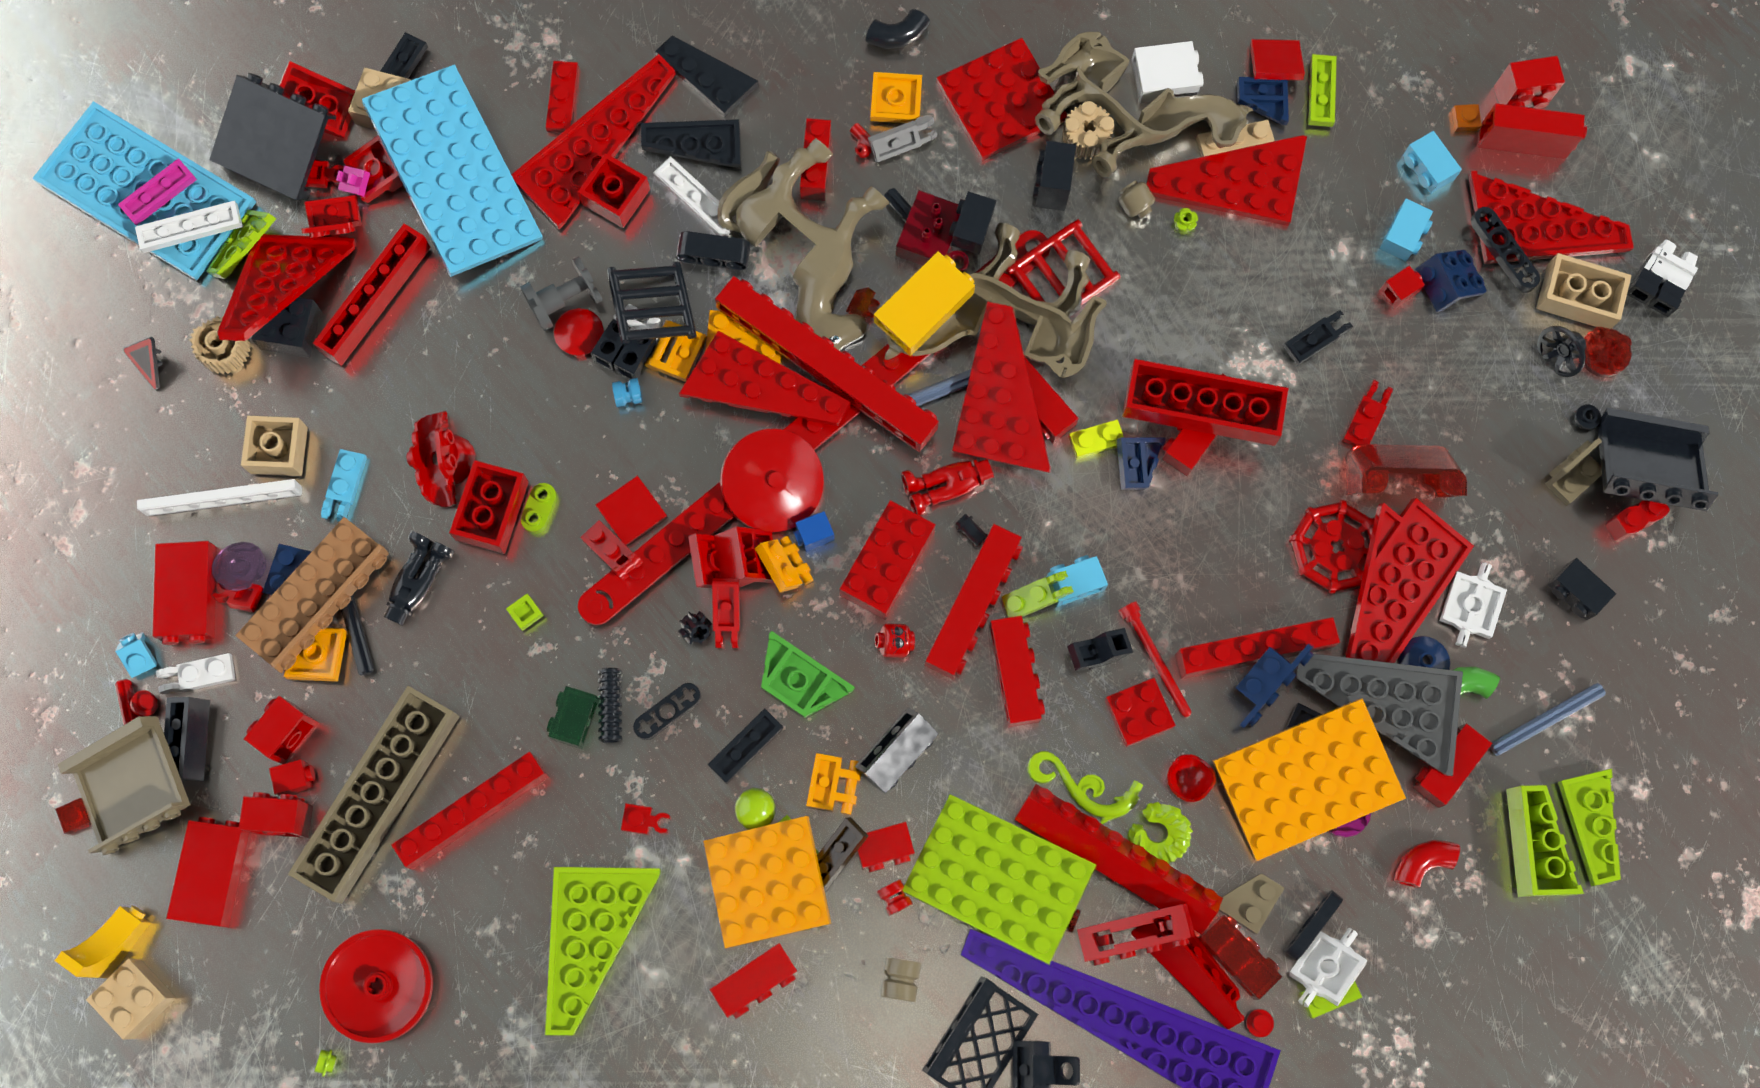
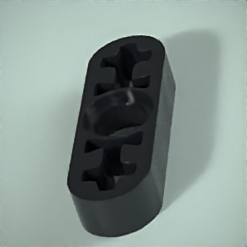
M685 683L675 689L635 720L633 725L635 734L642 740H651L700 703L701 693L699 688L695 684ZM685 690L689 692L694 690V700L692 702L688 699L683 701L681 705L684 708L680 711L677 703L672 699L677 697L678 701L685 697L683 693ZM664 705H672L675 708L673 717L669 719L662 718L660 709ZM653 713H655L658 720L661 723H663L659 727L657 722L652 724L650 726L651 732L649 734H647L645 731L642 733L639 732L642 729V726L640 725L642 722L645 721V723L649 724L654 720V718L651 716Z
M1333 890L1329 891L1288 944L1285 952L1295 960H1298L1341 905L1343 898Z

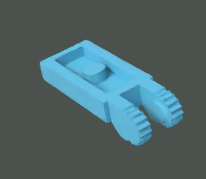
M343 449L339 450L325 495L326 499L323 502L321 518L328 519L330 517L335 502L340 503L336 517L337 521L340 522L343 517L347 518L367 460L365 454Z

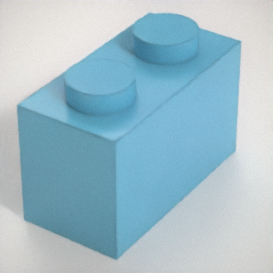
M1434 131L1409 144L1403 154L1406 165L1414 170L1420 184L1427 188L1430 194L1454 181L1462 170Z
M1406 198L1398 209L1379 249L1404 261H1407L1412 254L1416 256L1423 244L1419 240L1421 235H1426L1433 223L1429 220L1433 211Z
M1089 555L1082 556L1074 560L1075 564L1066 567L1065 564H1059L1050 568L1051 572L1046 577L1062 571H1066L1068 575L1065 580L1052 584L1055 591L1066 586H1072L1074 591L1072 594L1058 599L1059 602L1055 603L1056 607L1105 591L1108 583L1097 556L1089 558Z

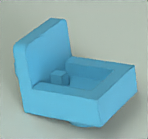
M143 632L138 635L131 633L121 638L115 651L131 678L157 666L155 658L144 641L146 637Z

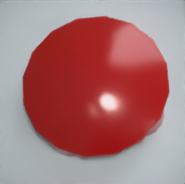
M582 308L568 310L562 314L555 323L554 328L555 342L560 349L577 358H583L591 353L604 333L602 321L597 314Z

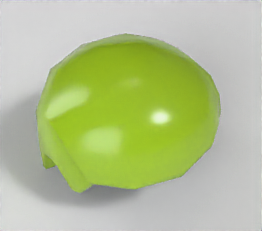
M752 787L743 791L735 803V814L738 822L746 829L769 825L775 816L773 797L762 788Z

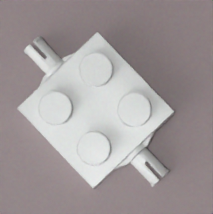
M1482 562L1477 576H1469L1457 571L1452 579L1439 621L1460 630L1455 643L1457 646L1460 645V647L1466 648L1470 634H1476L1487 639L1493 637L1507 589L1496 586L1488 580L1492 567L1490 564L1487 565V563Z
M1348 928L1341 940L1332 938L1320 931L1305 953L1298 959L1291 969L1289 976L1303 984L1306 988L1298 1000L1301 1005L1304 1003V1007L1308 1008L1316 995L1325 998L1336 1006L1342 1001L1367 963V959L1355 953L1350 947L1358 935L1355 930L1352 932V929Z

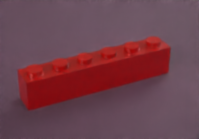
M405 223L401 226L313 342L322 355L340 366L344 364L431 249L424 235Z
M993 524L925 661V667L952 680L956 673L961 675L967 663L963 659L967 650L973 651L978 637L974 635L978 627L984 628L990 616L986 611L990 604L995 606L1001 594L997 589L1001 581L1006 583L1012 569L1008 566L1012 559L1017 561L1023 549V546L1019 545L1022 539L1021 536Z
M1331 617L1180 648L1176 652L1175 657L1181 679L1254 665L1269 647H1272L1284 658L1298 656L1299 652H1302L1309 643L1314 646L1311 650L1313 653L1332 649L1340 643L1334 618Z
M529 751L391 844L403 865L413 870L542 783L549 776L536 756Z

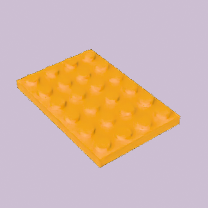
M1362 698L1212 760L1256 861L1406 799Z

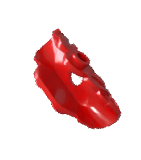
M447 411L426 415L414 423L415 429L411 436L413 446L409 448L406 459L409 466L416 470L415 479L424 498L436 506L452 507L457 504L455 485L463 482L469 476L476 454L473 446L467 439L453 434L448 429ZM436 452L438 465L433 463V455Z

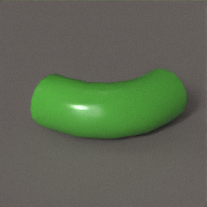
M1457 667L1453 669L1454 671L1463 672L1461 695L1473 692L1487 699L1495 691L1500 681L1498 675L1478 667Z

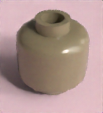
M1135 180L1119 191L1121 195L1118 198V202L1127 216L1134 217L1138 215L1141 219L1153 211L1150 206L1154 204L1155 197L1145 182L1138 183Z

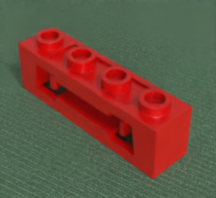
M1187 904L1077 929L1085 962L1093 960L1094 966L1110 962L1109 956L1119 954L1120 960L1136 956L1135 950L1145 948L1147 953L1163 950L1162 944L1172 942L1173 947L1190 944L1188 938L1195 937ZM1171 915V920L1158 922V918ZM1156 922L1159 924L1160 932L1173 930V935L1162 937V934L1115 944L1113 949L1105 951L1103 946L1114 944L1112 934L1098 936L1097 933L1110 930L1113 933Z

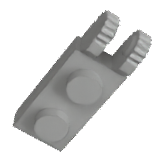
M933 116L919 117L915 121L868 137L875 162H880L922 146L921 144L937 137L936 129H926L934 124Z

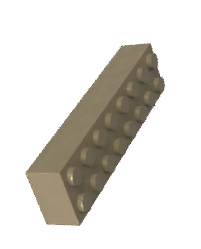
M407 686L290 869L288 875L329 900L342 904L460 716L412 687Z

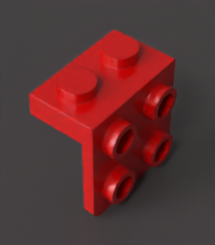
M357 195L305 201L309 227L302 228L301 230L302 234L309 233L310 238L330 235V230H335V235L351 233L355 231L356 226L362 225Z

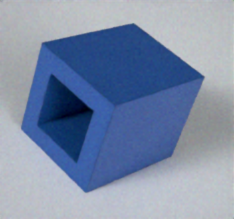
M825 511L795 522L797 530L793 532L798 546H804L806 552L835 541L834 532Z

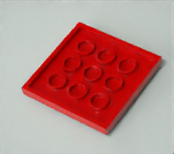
M1023 38L1017 39L936 78L939 88L981 161L1043 133L1038 128L1035 117L1042 111V104L1047 99L1053 97L1055 92L1050 84L1040 80L1038 73L1040 67ZM1065 110L1060 115L1061 124L1064 123L1065 119L1067 118V113Z

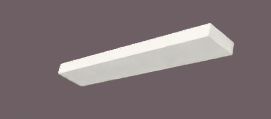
M295 479L142 499L137 500V509L146 516L280 499L301 496L302 486Z

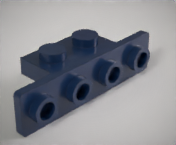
M1309 643L1292 663L1272 647H1269L1241 680L1236 688L1256 704L1253 710L1241 722L1240 726L1242 728L1247 727L1248 724L1253 727L1263 716L1259 711L1266 704L1270 707L1280 696L1276 691L1281 685L1284 684L1287 687L1297 676L1293 671L1298 665L1305 666L1314 656L1311 652L1314 648L1312 644Z

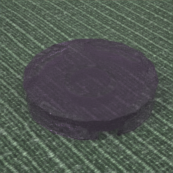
M233 543L222 549L215 557L212 564V574L216 581L226 590L239 591L252 586L251 583L256 579L259 581L266 569V558L260 548L253 543Z

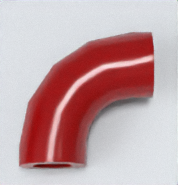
M1430 840L1415 845L1402 857L1393 881L1408 887L1421 888L1422 879L1428 870L1435 867H1444L1451 870L1455 868L1460 855V844L1450 841Z

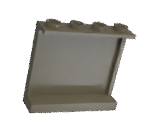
M157 716L137 717L57 764L61 774L73 773L98 844L88 849L89 853L102 852L103 855L114 853L119 850V845L139 839L140 833L160 827V822L180 816V811L190 806Z

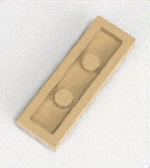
M1268 120L1246 124L1241 130L1236 143L1231 147L1218 148L1212 140V132L1198 134L1196 138L1201 157L1275 141Z

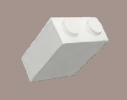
M1192 41L1134 49L1132 66L1140 103L1152 102L1167 88L1173 90L1176 97L1198 94L1200 87L1203 86V74L1198 72L1199 54L1197 50H1194Z

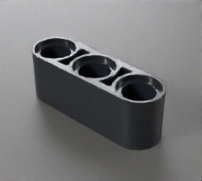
M684 231L679 236L676 259L689 264L745 270L748 266L751 243L740 238Z

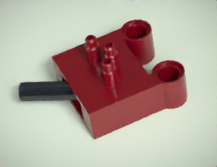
M895 188L889 189L884 197L905 221L904 228L896 245L895 256L923 266L939 251L943 256L948 255L955 263H960L963 267L958 270L962 273H967L968 256L958 250L950 253L953 237L949 236L952 222H958L960 214L956 213L958 204L919 190L911 207Z

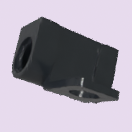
M1013 1041V1088H1051V1085L1077 1086L1080 1084V1059L1078 1057L1051 1056V1042ZM1066 1063H1070L1073 1068V1074L1070 1079H1067L1063 1073V1067Z

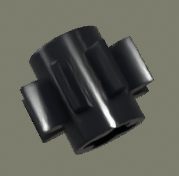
M701 611L697 614L688 612L682 620H679L682 628L678 633L690 645L694 641L702 644L711 635L708 627L712 623Z

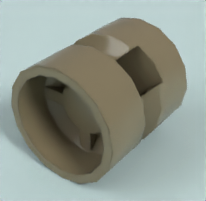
M886 958L884 973L888 976V979L883 981L881 997L916 1002L918 987L914 984V980L919 979L921 963Z

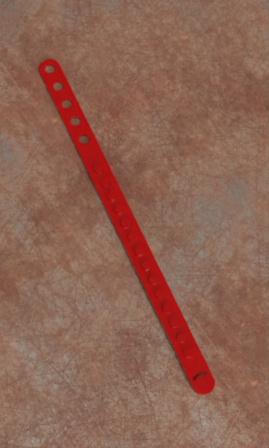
M1028 230L1022 233L1015 243L1017 259L1028 252L1025 247L1028 242L1035 241L1040 244L1048 238L1036 230ZM1050 249L1042 254L1045 260L1049 256ZM996 255L975 273H979L994 261ZM1032 261L1021 269L1028 275L1037 265ZM1003 273L999 278V281L1010 287L1018 283L1013 274ZM887 344L861 366H868L874 371L877 378L882 381L887 380L894 385L931 354L909 356L905 353H899L894 358L885 360V354L890 348L889 344ZM851 404L838 426L807 421V419L798 417L783 430L800 436L815 451L862 411ZM720 482L634 551L643 564L638 568L634 567L624 581L611 570L581 595L578 601V611L587 623L602 625L608 622L691 553L688 536L693 534L713 535L735 517L723 499ZM597 591L605 592L611 597L613 601L612 609H610L607 598L602 594L596 593Z

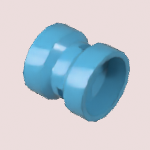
M638 378L630 379L626 383L621 381L612 382L616 407L625 406L626 403L630 402L634 404L642 403Z

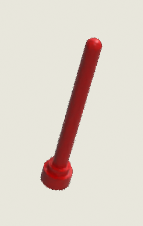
M1137 601L1126 605L1118 610L1123 620L1126 619L1127 623H1131L1181 715L1189 717L1191 709L1140 619L1141 609Z

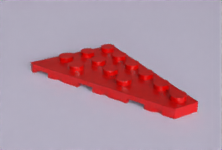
M1296 136L1150 168L1146 185L1154 197L1289 226L1307 136Z
M1471 171L1468 174L1474 211L1476 212L1481 207H1489L1494 210L1529 260L1554 258L1557 253L1573 257L1630 252L1634 248L1630 226L1626 223L1612 221L1609 217L1603 215L1595 216L1584 212V209L1578 206L1559 202L1549 196L1544 198L1530 193L1531 190L1512 183L1507 184L1498 178L1491 179L1477 174L1478 171ZM1480 217L1479 220H1480L1481 222H1483V221H1486V222H1487V221H1488V218H1487V217H1485V218ZM1493 226L1491 229H1488L1487 232L1489 233L1495 227ZM1492 235V240L1495 244H1504V239L1501 235ZM1480 238L1484 264L1498 263ZM1513 254L1506 256L1508 262L1519 261Z
M263 234L249 252L217 331L219 340H248L356 248L355 238H310V236Z
M987 301L952 451L1050 473L1051 466L1030 383L1014 308Z

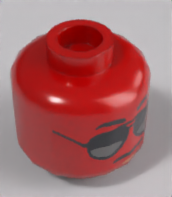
M884 624L880 632L875 634V647L880 649L884 657L904 658L908 656L910 651L914 650L915 634L913 631H910L906 624Z

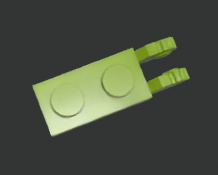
M1067 572L1055 573L1001 596L1008 618L1021 615L1024 617L1059 602L1058 599L1074 592L1072 586H1066L1055 591L1052 585L1065 580L1068 577Z

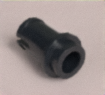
M965 514L955 525L958 527L957 530L962 531L977 547L988 535L972 520V516L969 517Z

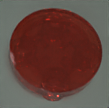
M1596 327L1584 337L1586 341L1584 367L1593 375L1606 378L1613 377L1621 373L1629 365L1632 356V341L1629 336L1623 335L1612 328Z

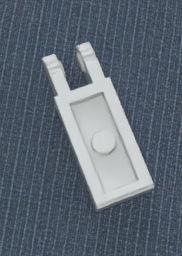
M230 653L176 665V667H167L156 671L157 678H168L178 675L179 683L159 686V694L177 691L186 692L236 680L233 658Z

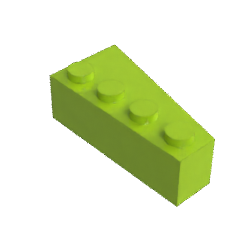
M1547 785L1518 786L1506 789L1518 897L1584 894L1581 884L1578 885L1574 874L1576 869L1573 860H1569L1565 848L1567 843L1564 834H1560L1556 822L1558 817Z

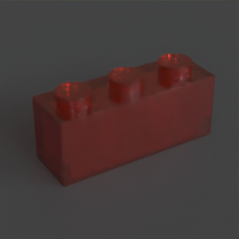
M1225 915L1219 916L1202 935L1198 936V939L1253 1000H1260L1282 978L1278 972L1280 968L1271 958L1267 957L1265 959L1258 951L1260 946L1251 937L1248 936L1246 938L1239 931L1241 926L1231 916L1227 918Z

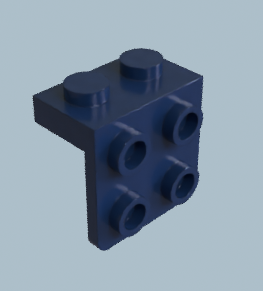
M1466 250L1437 253L1415 268V271L1423 279L1424 288L1436 312L1444 311L1460 299L1480 296L1487 292L1484 280L1478 274L1473 264V258Z

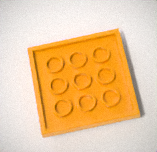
M809 816L703 841L725 948L831 924Z

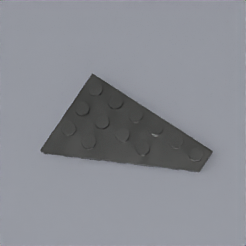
M1314 654L1305 666L1298 665L1297 680L1339 707L1362 698L1379 733L1444 775L1453 776L1463 677L1462 671Z

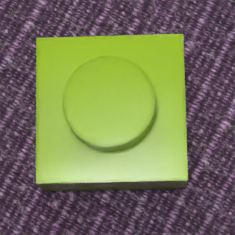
M528 593L506 608L522 631L544 616Z

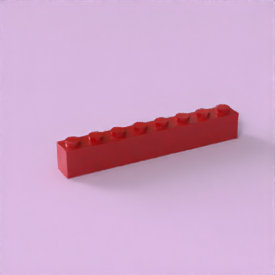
M1035 784L1014 819L1053 844L1096 864L1095 869L1159 909L1187 904L1193 928L1201 935L1219 911L1223 898L1214 890L1204 887L1194 881L1191 876L1171 867L1165 860L1153 856L1142 846L1135 845L1124 838L1119 832L1109 829L1096 818L1086 815L1073 804L1055 796L1047 788H1042Z

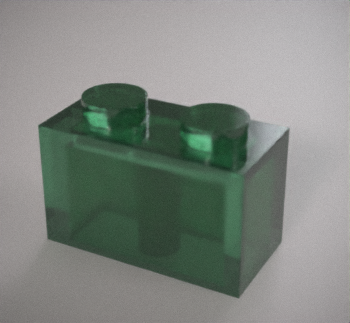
M566 686L564 692L560 691L555 704L558 707L556 715L551 717L548 722V737L553 741L583 749L599 703L598 697L594 694Z

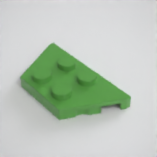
M773 631L769 633L761 689L806 718L854 691L855 687Z

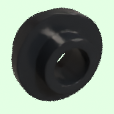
M1582 405L1575 412V422L1582 429H1593L1601 422V413L1593 405ZM1585 414H1590L1592 420L1588 419Z

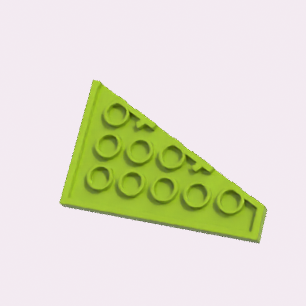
M554 867L545 1035H575L661 875L660 868Z

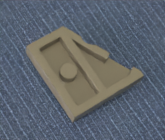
M1260 873L1222 896L1223 900L1219 911L1252 933L1258 934L1285 888Z

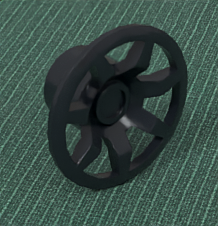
M1550 326L1540 333L1537 341L1538 351L1542 355V343L1552 348V351L1543 355V358H1557L1554 370L1556 374L1561 377H1572L1583 369L1586 341L1580 333L1570 331L1561 326ZM1548 332H1552L1554 340L1546 338L1545 335ZM1574 358H1579V364L1577 368L1573 362ZM1565 361H1566V367H1567L1571 372H1563V371H1561L1562 366H1563V364H1564Z

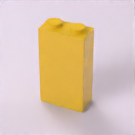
M939 251L874 313V323L909 356L916 352L975 291L973 278L966 272H960L955 267V262L948 255L943 256Z

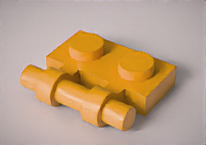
M789 536L780 539V543L778 539L760 543L755 548L780 593L796 589L802 583L807 585L814 580L810 574L811 569L809 565L803 562L798 553V546L796 543H792Z
M816 753L806 807L833 812L834 802L836 801L842 803V814L851 815L852 807L856 805L857 796H855L857 781H860L861 773L855 768L859 761L850 760L849 770L841 769V757ZM839 778L847 779L844 793L836 792Z

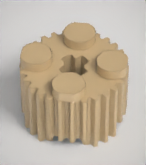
M1092 101L1084 102L1078 108L1074 107V111L1071 110L1065 119L1062 141L1076 145L1075 158L1081 159V157H1084L1086 159L1089 157V159H1092V157L1100 153L1102 142L1106 139H1111L1113 135L1114 120L1112 117H1109L1110 113H1106V109L1102 110L1101 106L1097 107V104Z
M216 316V318H212V321L207 320L206 324L203 322L202 326L193 329L194 333L190 334L192 338L189 339L193 344L191 346L192 352L207 369L216 374L219 372L221 374L225 372L227 374H235L241 371L242 366H244L243 362H247L246 357H249L248 352H250V349L248 347H250L249 340H219L217 331L223 316L221 318Z

